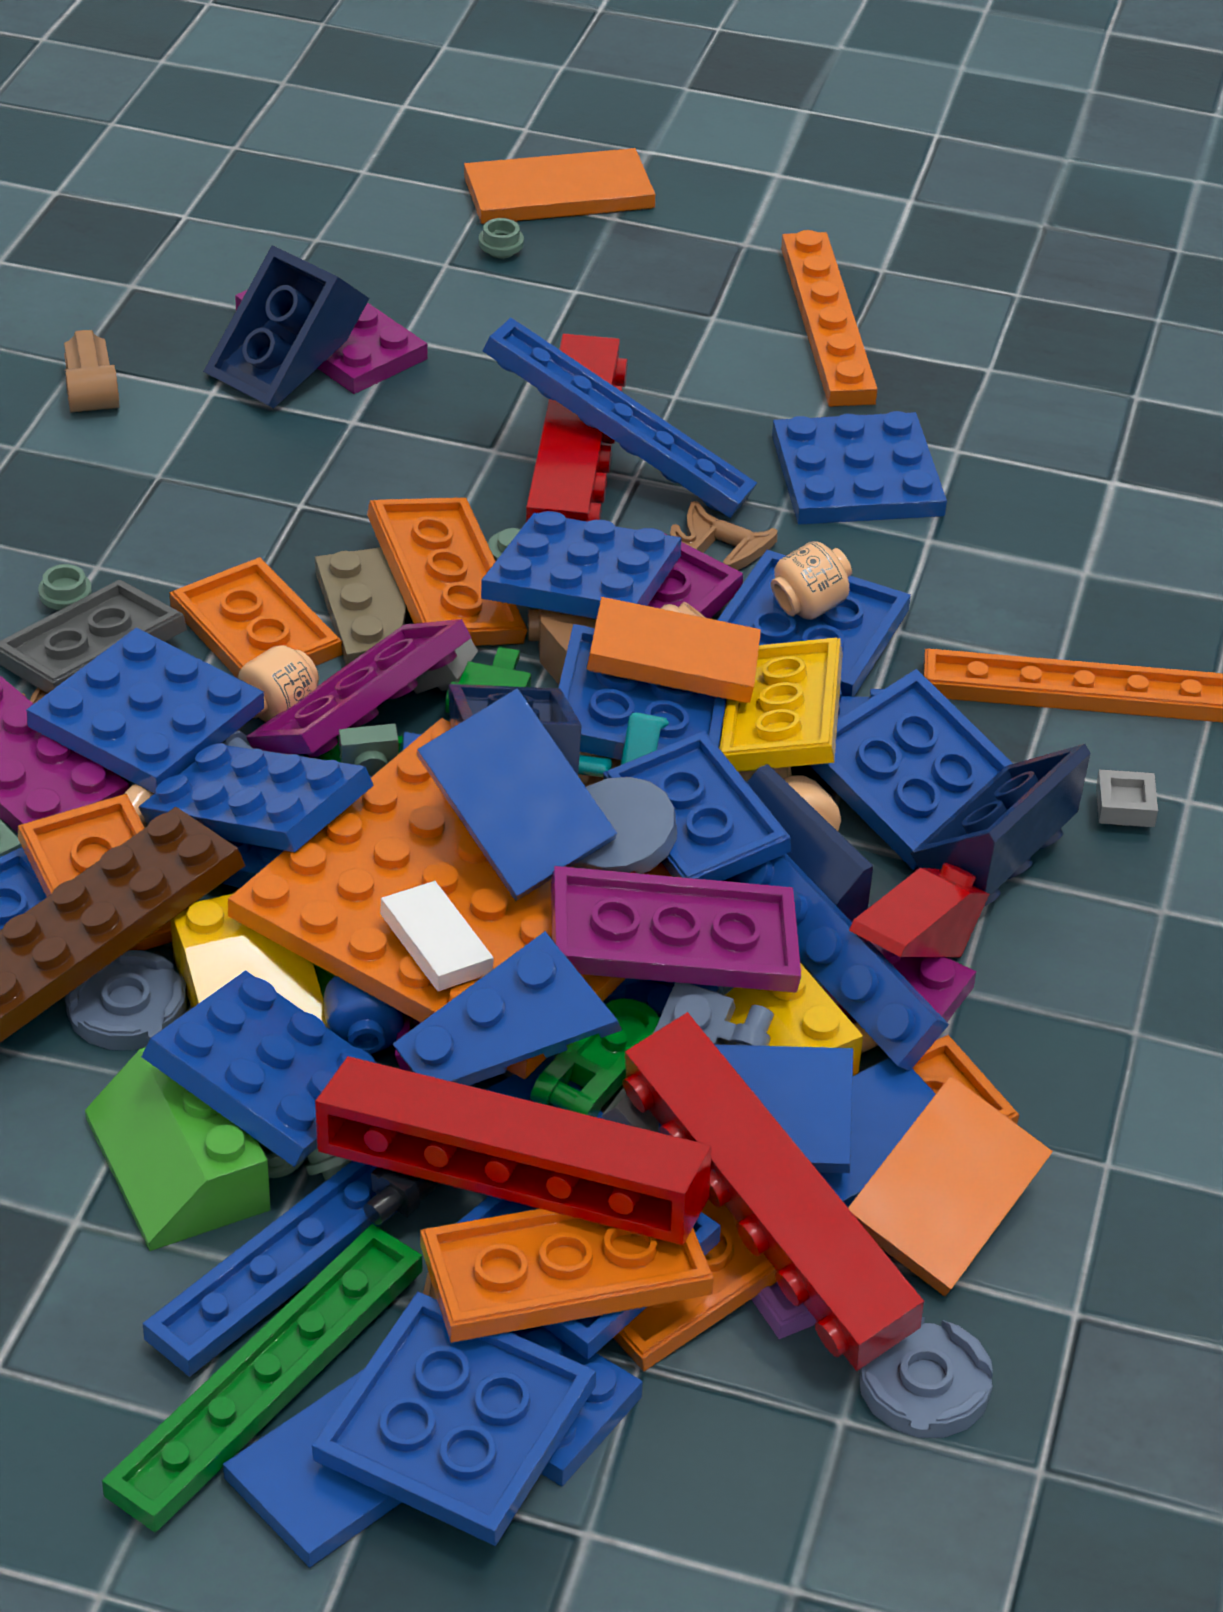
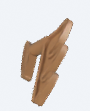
M693 501L687 514L688 536L676 524L671 526L670 536L681 537V542L702 553L716 539L736 546L724 559L723 563L736 570H740L762 556L766 550H769L777 542L778 531L771 528L762 532H752L749 529L713 517L704 510L698 501Z

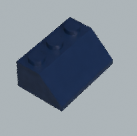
M1086 744L1007 765L911 852L918 867L941 870L944 863L959 867L976 877L973 886L990 894L985 906L996 900L1001 894L998 887L1007 879L1016 877L1026 871L1033 863L1030 857L1037 850L1043 849L1060 839L1064 834L1061 828L1078 812L1091 754Z
M768 764L758 768L747 784L791 837V852L786 854L853 922L856 917L868 909L873 865Z

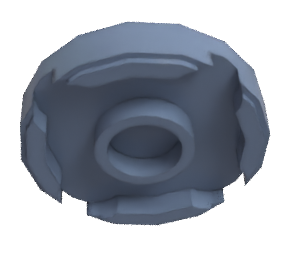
M633 777L607 778L586 787L616 830L617 836L616 839L573 865L574 868L627 873L635 871V873L643 874L651 871L669 855L677 840L675 809L665 791L650 781Z
M128 950L66 995L67 1017L74 1032L89 1044L108 1050H137L146 1047L152 1036L186 1013V983L182 975L180 977L174 971L173 964L163 956L143 950Z
M922 1317L920 1329L859 1370L860 1391L872 1414L893 1430L917 1438H945L967 1430L984 1415L993 1387L992 1364L990 1357L979 1340L959 1325L942 1320L941 1326L933 1323H924L925 1317Z

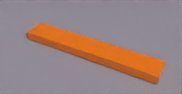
M925 649L923 676L947 699L1223 722V673L940 649Z

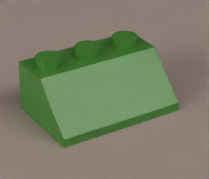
M146 1047L137 1051L85 1109L86 1120L149 1251L271 1210L268 1160L258 1141L143 1059L141 1056Z

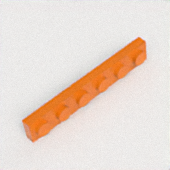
M803 230L798 233L782 234V254L828 406L876 405L877 386L827 232Z

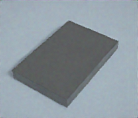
M119 579L1 640L0 665L44 692L49 693L136 627L164 642L186 631L184 614Z

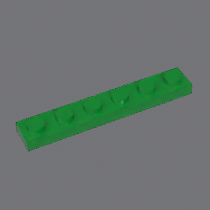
M371 1224L102 1480L104 1497L156 1533L223 1468V1463L234 1457L423 1272L422 1254L374 1224Z

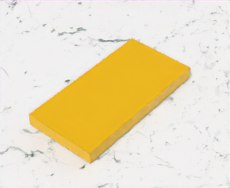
M840 638L759 645L755 683L750 703L726 700L720 750L738 772L757 770L766 764L771 768L834 763L843 659Z

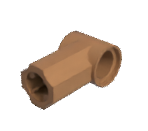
M92 330L75 331L74 336L64 343L65 376L70 413L120 408L115 365H110L105 339L96 336Z

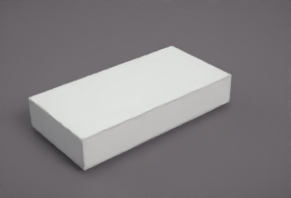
M436 881L381 898V916L437 992L483 977L493 970L494 957Z

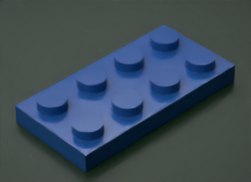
M217 743L202 749L196 755V761L179 775L162 781L156 787V793L142 803L139 809L147 825L155 817L177 807L225 840L296 852L374 785L365 766Z

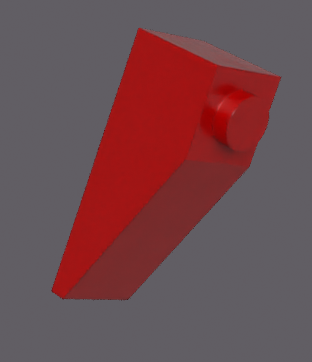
M944 863L941 870L919 868L856 917L849 931L899 957H961L990 894L973 886L976 879L973 874L954 865Z

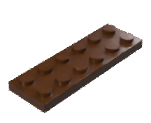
M174 807L169 812L152 819L146 828L122 845L108 850L98 862L81 874L57 886L51 895L27 912L10 919L3 929L0 930V1043L246 865L238 848L179 808Z

